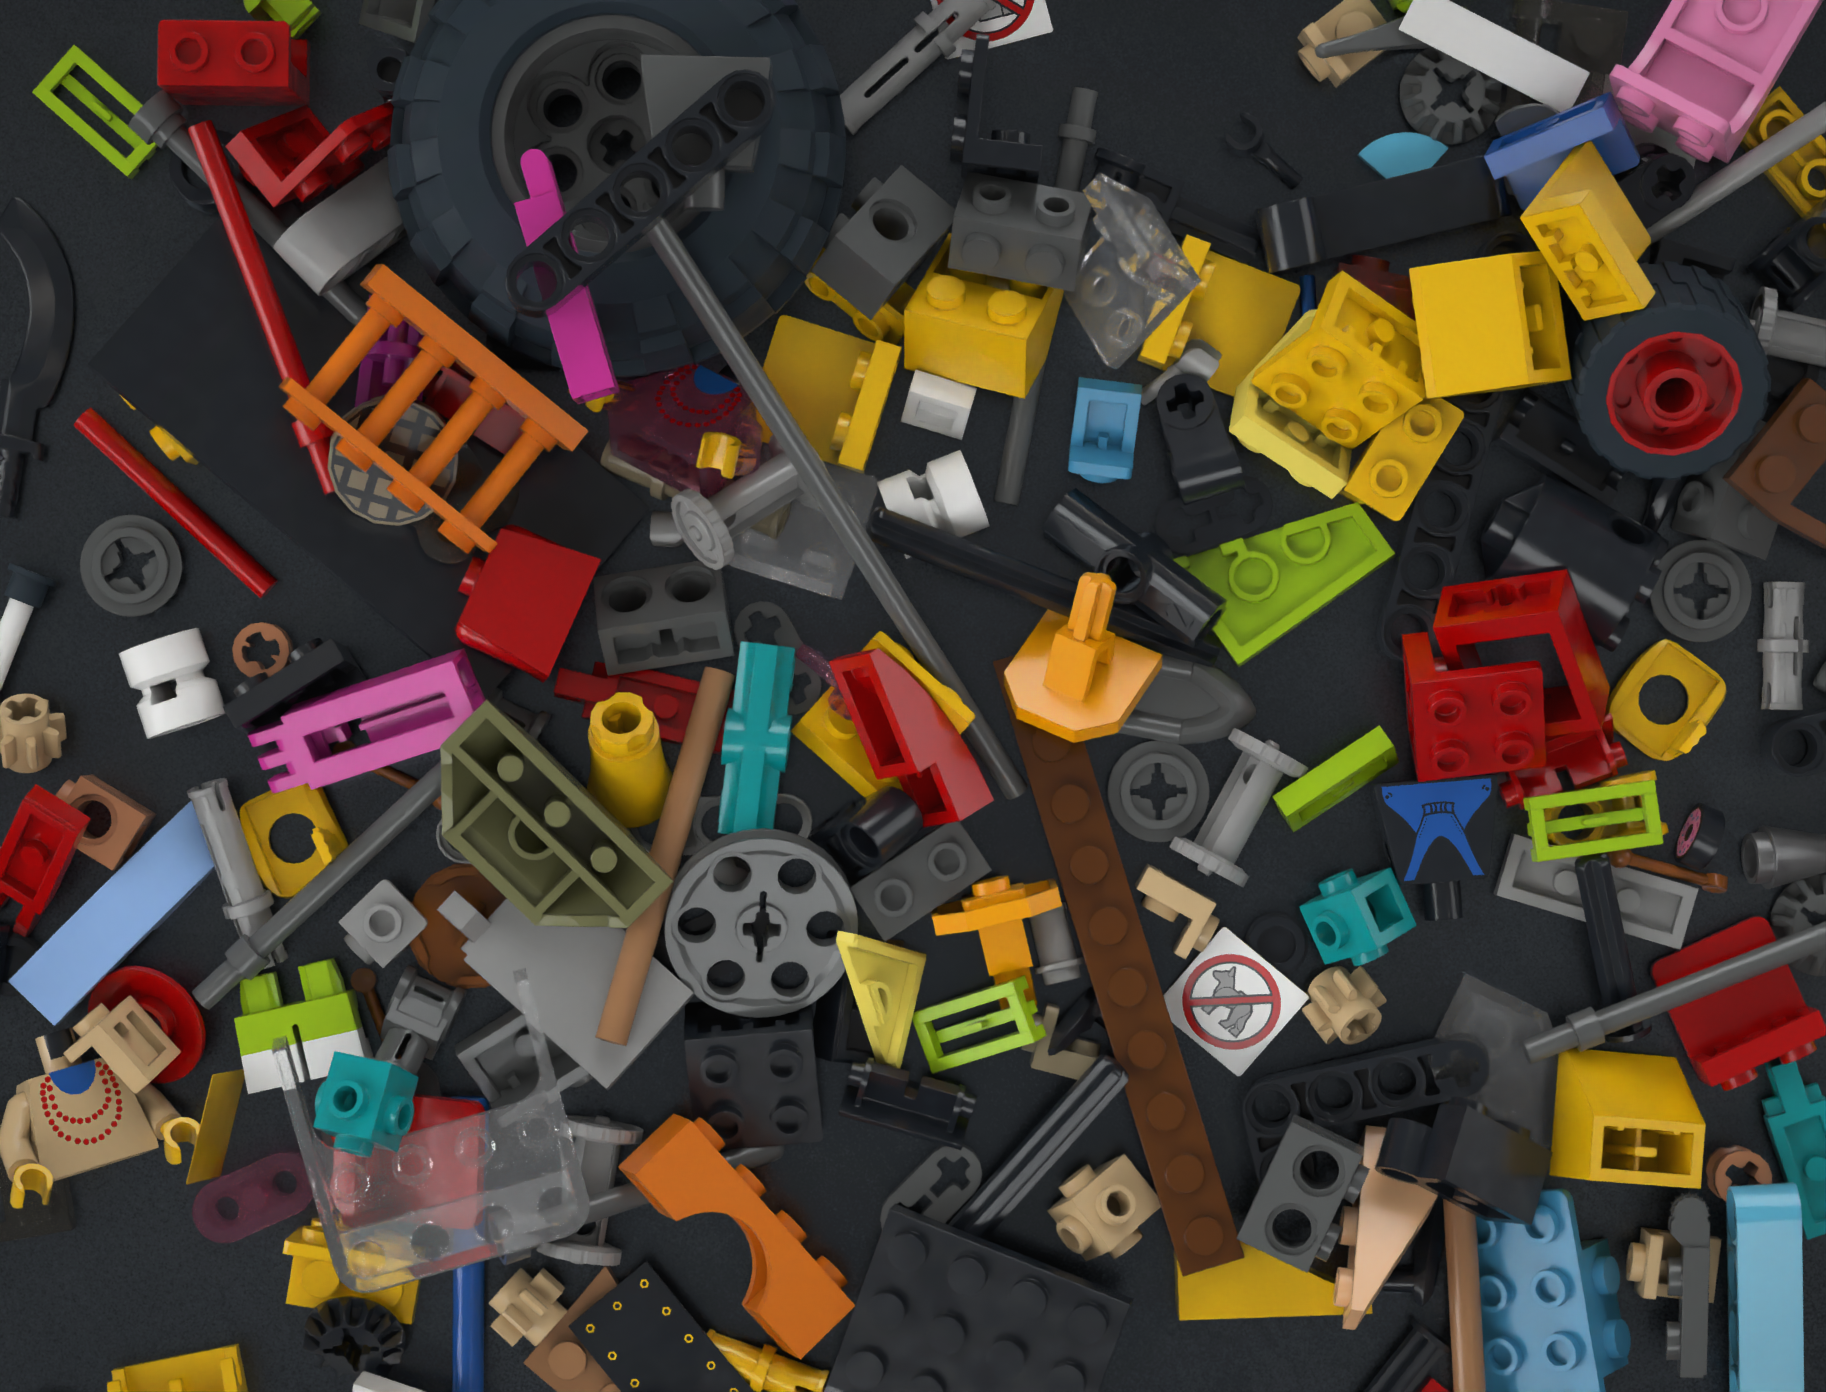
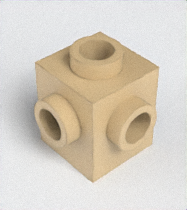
M1123 1154L1099 1165L1094 1171L1087 1164L1073 1173L1058 1187L1064 1197L1047 1212L1057 1223L1056 1231L1062 1242L1070 1250L1081 1254L1088 1261L1107 1252L1115 1259L1132 1248L1144 1236L1138 1227L1153 1215L1161 1205L1156 1193L1128 1157Z

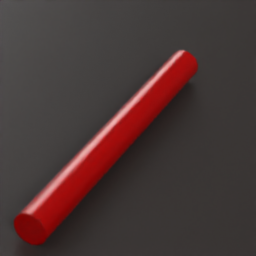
M90 407L76 420L74 427L260 599L276 585L278 580L96 411Z

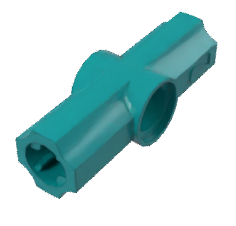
M744 641L740 643L733 708H728L723 735L721 765L726 767L723 789L720 796L719 817L717 821L719 822L718 833L730 834L748 829H774L781 772H786L791 738L792 715H788L796 663V648Z

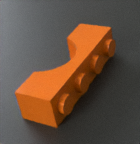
M673 1113L618 1168L652 1206L666 1217L679 1221L699 1213L717 1212L727 1214L740 1226L748 1240L752 1254L751 1280L741 1305L783 1351L801 1360L855 1307V1304L841 1290L848 1283L847 1279L824 1256L821 1255L815 1261L801 1245L807 1238L803 1229L785 1211L780 1210L775 1215L760 1199L767 1191L763 1184L744 1165L739 1164L734 1169L719 1153L726 1145L725 1142L706 1121L698 1117L692 1122Z

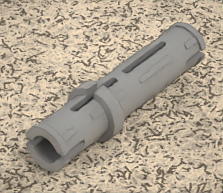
M944 0L928 15L922 11L913 19L916 26L880 59L876 60L869 69L840 95L845 127L852 135L856 134L866 121L881 110L896 95L901 93L910 82L941 54L948 58L956 50L954 43L989 10L992 11L996 7L993 1ZM952 15L958 16L920 52L914 51ZM906 59L908 61L869 98L864 96L902 60Z
M227 778L214 779L202 783V789H199V786L189 789L187 794L195 809L227 901L222 905L225 918L234 921L239 938L244 934L251 937L273 916L270 906L274 904V899L270 890L263 889L228 788ZM282 943L268 955L270 963L264 969L275 966L273 959H276L277 963L288 959L287 951L284 950Z

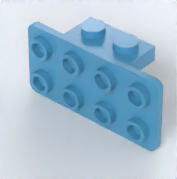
M1563 1188L1541 1191L1532 1225L1485 1221L1476 1216L1486 1392H1606L1603 1378L1629 1364L1627 1356L1631 1346L1630 1331L1627 1323L1621 1319L1617 1291L1620 1286L1619 1267L1615 1258L1610 1256L1608 1238L1580 1242L1573 1197L1569 1191Z

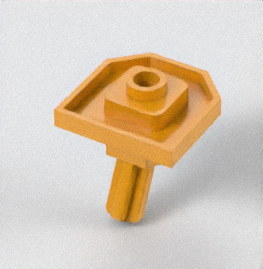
M1084 573L1078 582L1070 618L1048 609L1004 671V687L1016 718L1073 743L1118 733L1162 668V654L1116 636L1114 633L1106 630L1117 590L1116 584L1111 581L1109 575L1105 573Z
M1008 875L983 879L971 884L973 894L963 896L961 900L941 904L931 911L936 936L978 930L989 976H993L994 984L996 985L1025 975L1029 988L1023 990L1027 1001L1034 999L1037 1007L1038 1000L1030 970L1033 964L1022 919L1062 906L1058 886L1054 878L1025 885L1023 883L1010 885ZM1006 997L998 999L1000 1010L1010 1007Z

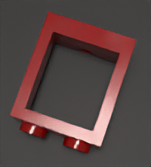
M1567 569L1443 587L1433 624V631L1449 671L1483 667L1474 643L1550 633L1569 686L1543 689L1545 737L1562 734L1577 735L1586 731L1602 729L1610 686Z

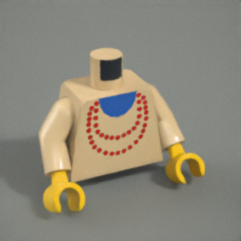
M67 1028L35 1039L45 1074L28 1079L17 1085L16 1095L7 1102L0 1127V1156L8 1178L13 1182L10 1204L13 1208L19 1209L23 1208L25 1190L38 1192L42 1197V1204L48 1205L54 1181L150 1152L159 1148L157 1138L164 1140V1151L167 1161L172 1165L180 1164L182 1162L181 1150L177 1143L189 1142L195 1146L200 1124L189 1117H181L167 1098L151 1083L134 1094L123 1080L112 1071L102 1057L83 1063L80 1056L71 1063L63 1053L76 1042L72 1028Z

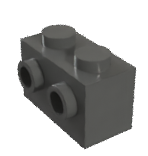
M968 171L953 217L948 268L1074 292L1088 245L1094 195Z

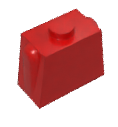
M510 524L499 530L495 538L498 544L488 554L486 560L473 556L458 589L459 592L468 595L469 598L456 624L455 632L459 641L467 646L521 669L544 683L551 673L601 559L571 550L525 528Z

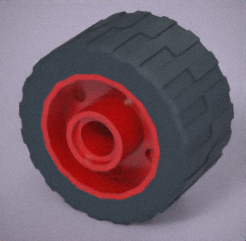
M1662 261L1659 264H1648L1646 262L1639 264L1656 293L1644 309L1586 321L1582 319L1578 310L1572 311L1566 323L1567 330L1565 333L1572 379L1563 382L1582 432L1586 434L1590 446L1599 456L1603 455L1609 460L1610 465L1622 472L1626 470L1634 473L1636 477L1650 480L1652 478H1665V481L1678 480L1687 475L1695 474L1697 476L1710 471L1709 468L1720 462H1726L1736 454V451L1744 443H1748L1755 434V428L1760 419L1764 418L1768 407L1767 396L1768 392L1771 391V376L1767 370L1769 362L1738 297L1732 295L1729 286L1721 279L1708 275L1706 270L1694 265L1689 267L1672 261Z

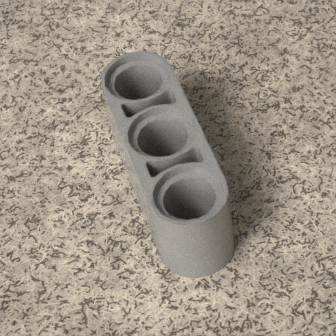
M388 156L306 212L275 243L274 250L318 296L327 293L407 235L397 201L393 198Z

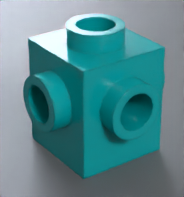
M1391 867L1358 878L1353 869L1337 873L1318 883L1321 891L1320 895L1299 906L1325 965L1351 958L1354 966L1373 961L1389 952L1387 943L1417 926Z
M334 1051L327 1079L321 1084L316 1094V1118L313 1127L335 1137L333 1148L349 1154L371 1158L374 1147L398 1153L402 1136L409 1131L413 1121L414 1104L412 1100L419 1077L392 1063Z

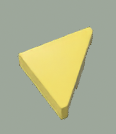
M838 931L836 942L877 1063L900 1069L926 962V954L861 935Z

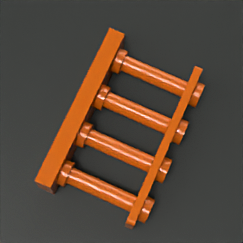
M376 264L360 284L372 294L365 303L370 309L306 388H303L292 378L286 377L279 388L290 396L283 407L311 430L315 431L322 422L342 439L335 446V449L365 473L372 464H375L390 476L393 481L386 490L412 511L418 513L425 504L445 520L438 528V531L466 554H469L475 545L482 551L490 554L498 543L480 528L543 449L550 452L557 444L564 450L573 451L588 433V430L384 264ZM404 320L424 336L417 344L421 351L358 430H356L326 405L389 326L392 325L397 328ZM456 362L475 377L468 386L472 393L412 468L407 471L378 448V446L441 367L448 370ZM507 403L525 418V421L519 427L523 434L459 513L433 492L430 486L493 408L499 411Z

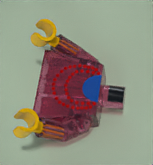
M694 362L627 382L617 380L620 392L585 402V406L593 412L597 413L602 409L608 411L610 447L613 456L680 492L685 489H692L707 499L722 490L727 481L732 479L734 475L746 476L759 469L763 429L756 420L755 405L728 364L719 373H715Z

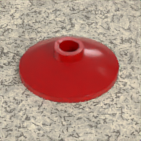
M126 966L115 969L106 975L91 993L88 1013L101 1002L111 1011L131 995L181 1051L150 1083H170L186 1076L200 1061L206 1043V1031L202 1015L189 993L171 977L148 967Z

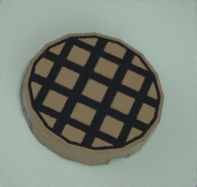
M385 395L371 398L370 401L361 403L358 407H354L345 414L342 419L358 430ZM416 399L378 448L409 471L444 428L446 422L434 408ZM335 432L330 439L328 471L335 493L351 512L375 524L395 526L422 520L433 512L425 504L418 513L404 505L386 490L393 479L375 464H372L366 473L335 449V446L342 438ZM458 452L430 486V489L443 500H446L456 482Z

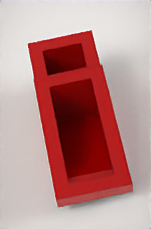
M879 648L838 656L829 661L876 779L898 777L903 791L915 801L920 809L924 820L923 827L959 822L994 801L977 762L957 729L934 699L904 668Z

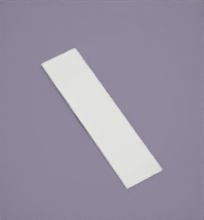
M1413 0L1399 27V30L1559 112L1573 107L1590 72L1450 0Z

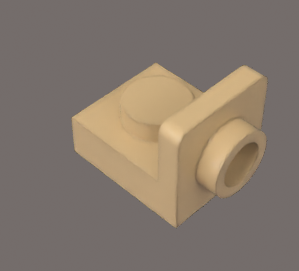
M1343 0L1318 21L1310 23L1301 31L1298 39L1304 47L1298 51V55L1306 68L1319 82L1328 77L1335 88H1337L1385 50L1351 53L1322 59L1316 56L1315 48L1321 43L1354 35L1387 22L1370 0Z
M1146 863L1135 883L1136 889L1146 894L1141 905L1173 923L1179 913L1188 917L1185 926L1172 947L1174 954L1186 959L1192 948L1203 952L1220 921L1219 918L1211 914L1216 906V902L1214 899Z
M129 995L111 1011L101 1002L73 1027L80 1038L63 1054L72 1063L90 1047H93L106 1061L112 1071L136 1094L169 1065L181 1051L137 1001Z

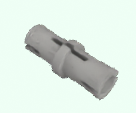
M1763 582V639H1757V652H1763L1761 709L1803 710V653H1809V640H1803L1805 582Z

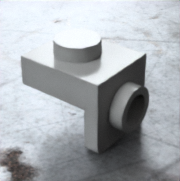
M385 879L380 881L339 921V924L348 932L343 938L344 941L360 959L368 965L376 961L382 968H385L410 947L409 943L427 927L428 920L391 881Z

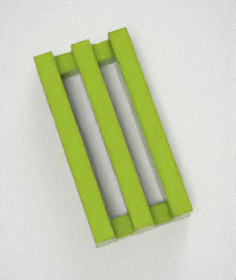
M73 45L32 93L128 178L133 179L140 171L138 168L146 159L149 161L157 152L155 149L158 146L154 142L147 145L124 121L69 73L76 65H79L134 115L143 104L81 49ZM60 83L134 148L127 158L53 93Z
M1379 725L1272 796L1280 814L1293 833L1398 764L1399 759L1395 747Z
M1655 780L1523 798L1525 811H1528L1529 815L1527 829L1528 836L1532 837L1533 849H1530L1532 862L1664 844ZM1641 795L1642 807L1546 821L1543 809ZM1641 820L1645 821L1646 832L1548 846L1547 834Z
M1025 975L942 1001L914 1012L912 1021L932 1074L1021 1047L1047 1036L1043 1024L1035 1025L1032 1014L1038 1012L1034 999L1027 1001L1023 990L1029 988ZM1004 997L1008 1000L1010 1007L938 1030H935L932 1024V1020ZM1013 1020L1016 1022L1019 1030L1017 1032L943 1054L940 1043Z

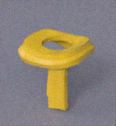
M1668 639L1659 640L1647 648L1618 681L1608 698L1605 715L1611 713L1613 717V731L1653 759L1670 761L1684 753H1689L1692 747L1698 744L1699 739L1706 734V726L1725 700L1727 693L1726 684L1718 673L1676 642ZM1657 675H1669L1677 679L1684 686L1688 696L1687 708L1683 716L1676 722L1668 725H1659L1649 721L1641 712L1639 706V692L1643 684Z
M306 783L278 793H272L270 790L250 799L240 808L241 826L260 881L276 897L293 898L348 847L344 833L322 787L311 790L309 784ZM292 813L304 815L316 827L312 829L313 834H311L316 850L310 858L295 864L285 862L277 857L271 848L269 839L271 828L275 822L284 815Z

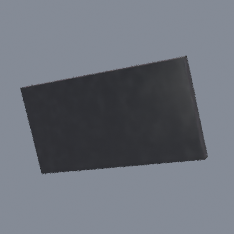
M251 183L246 186L288 227L305 214L292 201L273 207L258 187ZM219 216L88 363V368L432 659L464 648L486 700L514 666L462 643L456 636L455 627L469 598L468 595L459 592L458 589L473 556L486 560L489 553L482 551L476 545L469 554L458 548L438 531V528L445 520L435 512H432L422 520L401 526L375 524L351 512L335 492L327 495L324 494L308 448H300L293 430L292 423L296 422L297 419L283 407L289 399L288 395L279 388L282 379L223 222ZM253 229L311 382L355 326L324 296H318L274 248ZM364 265L344 281L367 302L369 295L372 296V294L360 284L370 273L371 269ZM360 364L326 405L341 418L355 407ZM439 370L436 374L441 376L443 371ZM423 396V397H422V402L424 403L425 400H426V397ZM440 414L447 424L449 419ZM472 434L458 451L456 482L445 501L460 513L505 455ZM556 444L550 452L543 449L480 529L495 541L502 527L510 524L520 526L566 548L600 558L598 570L649 511L650 507L579 446H576L573 451H568Z

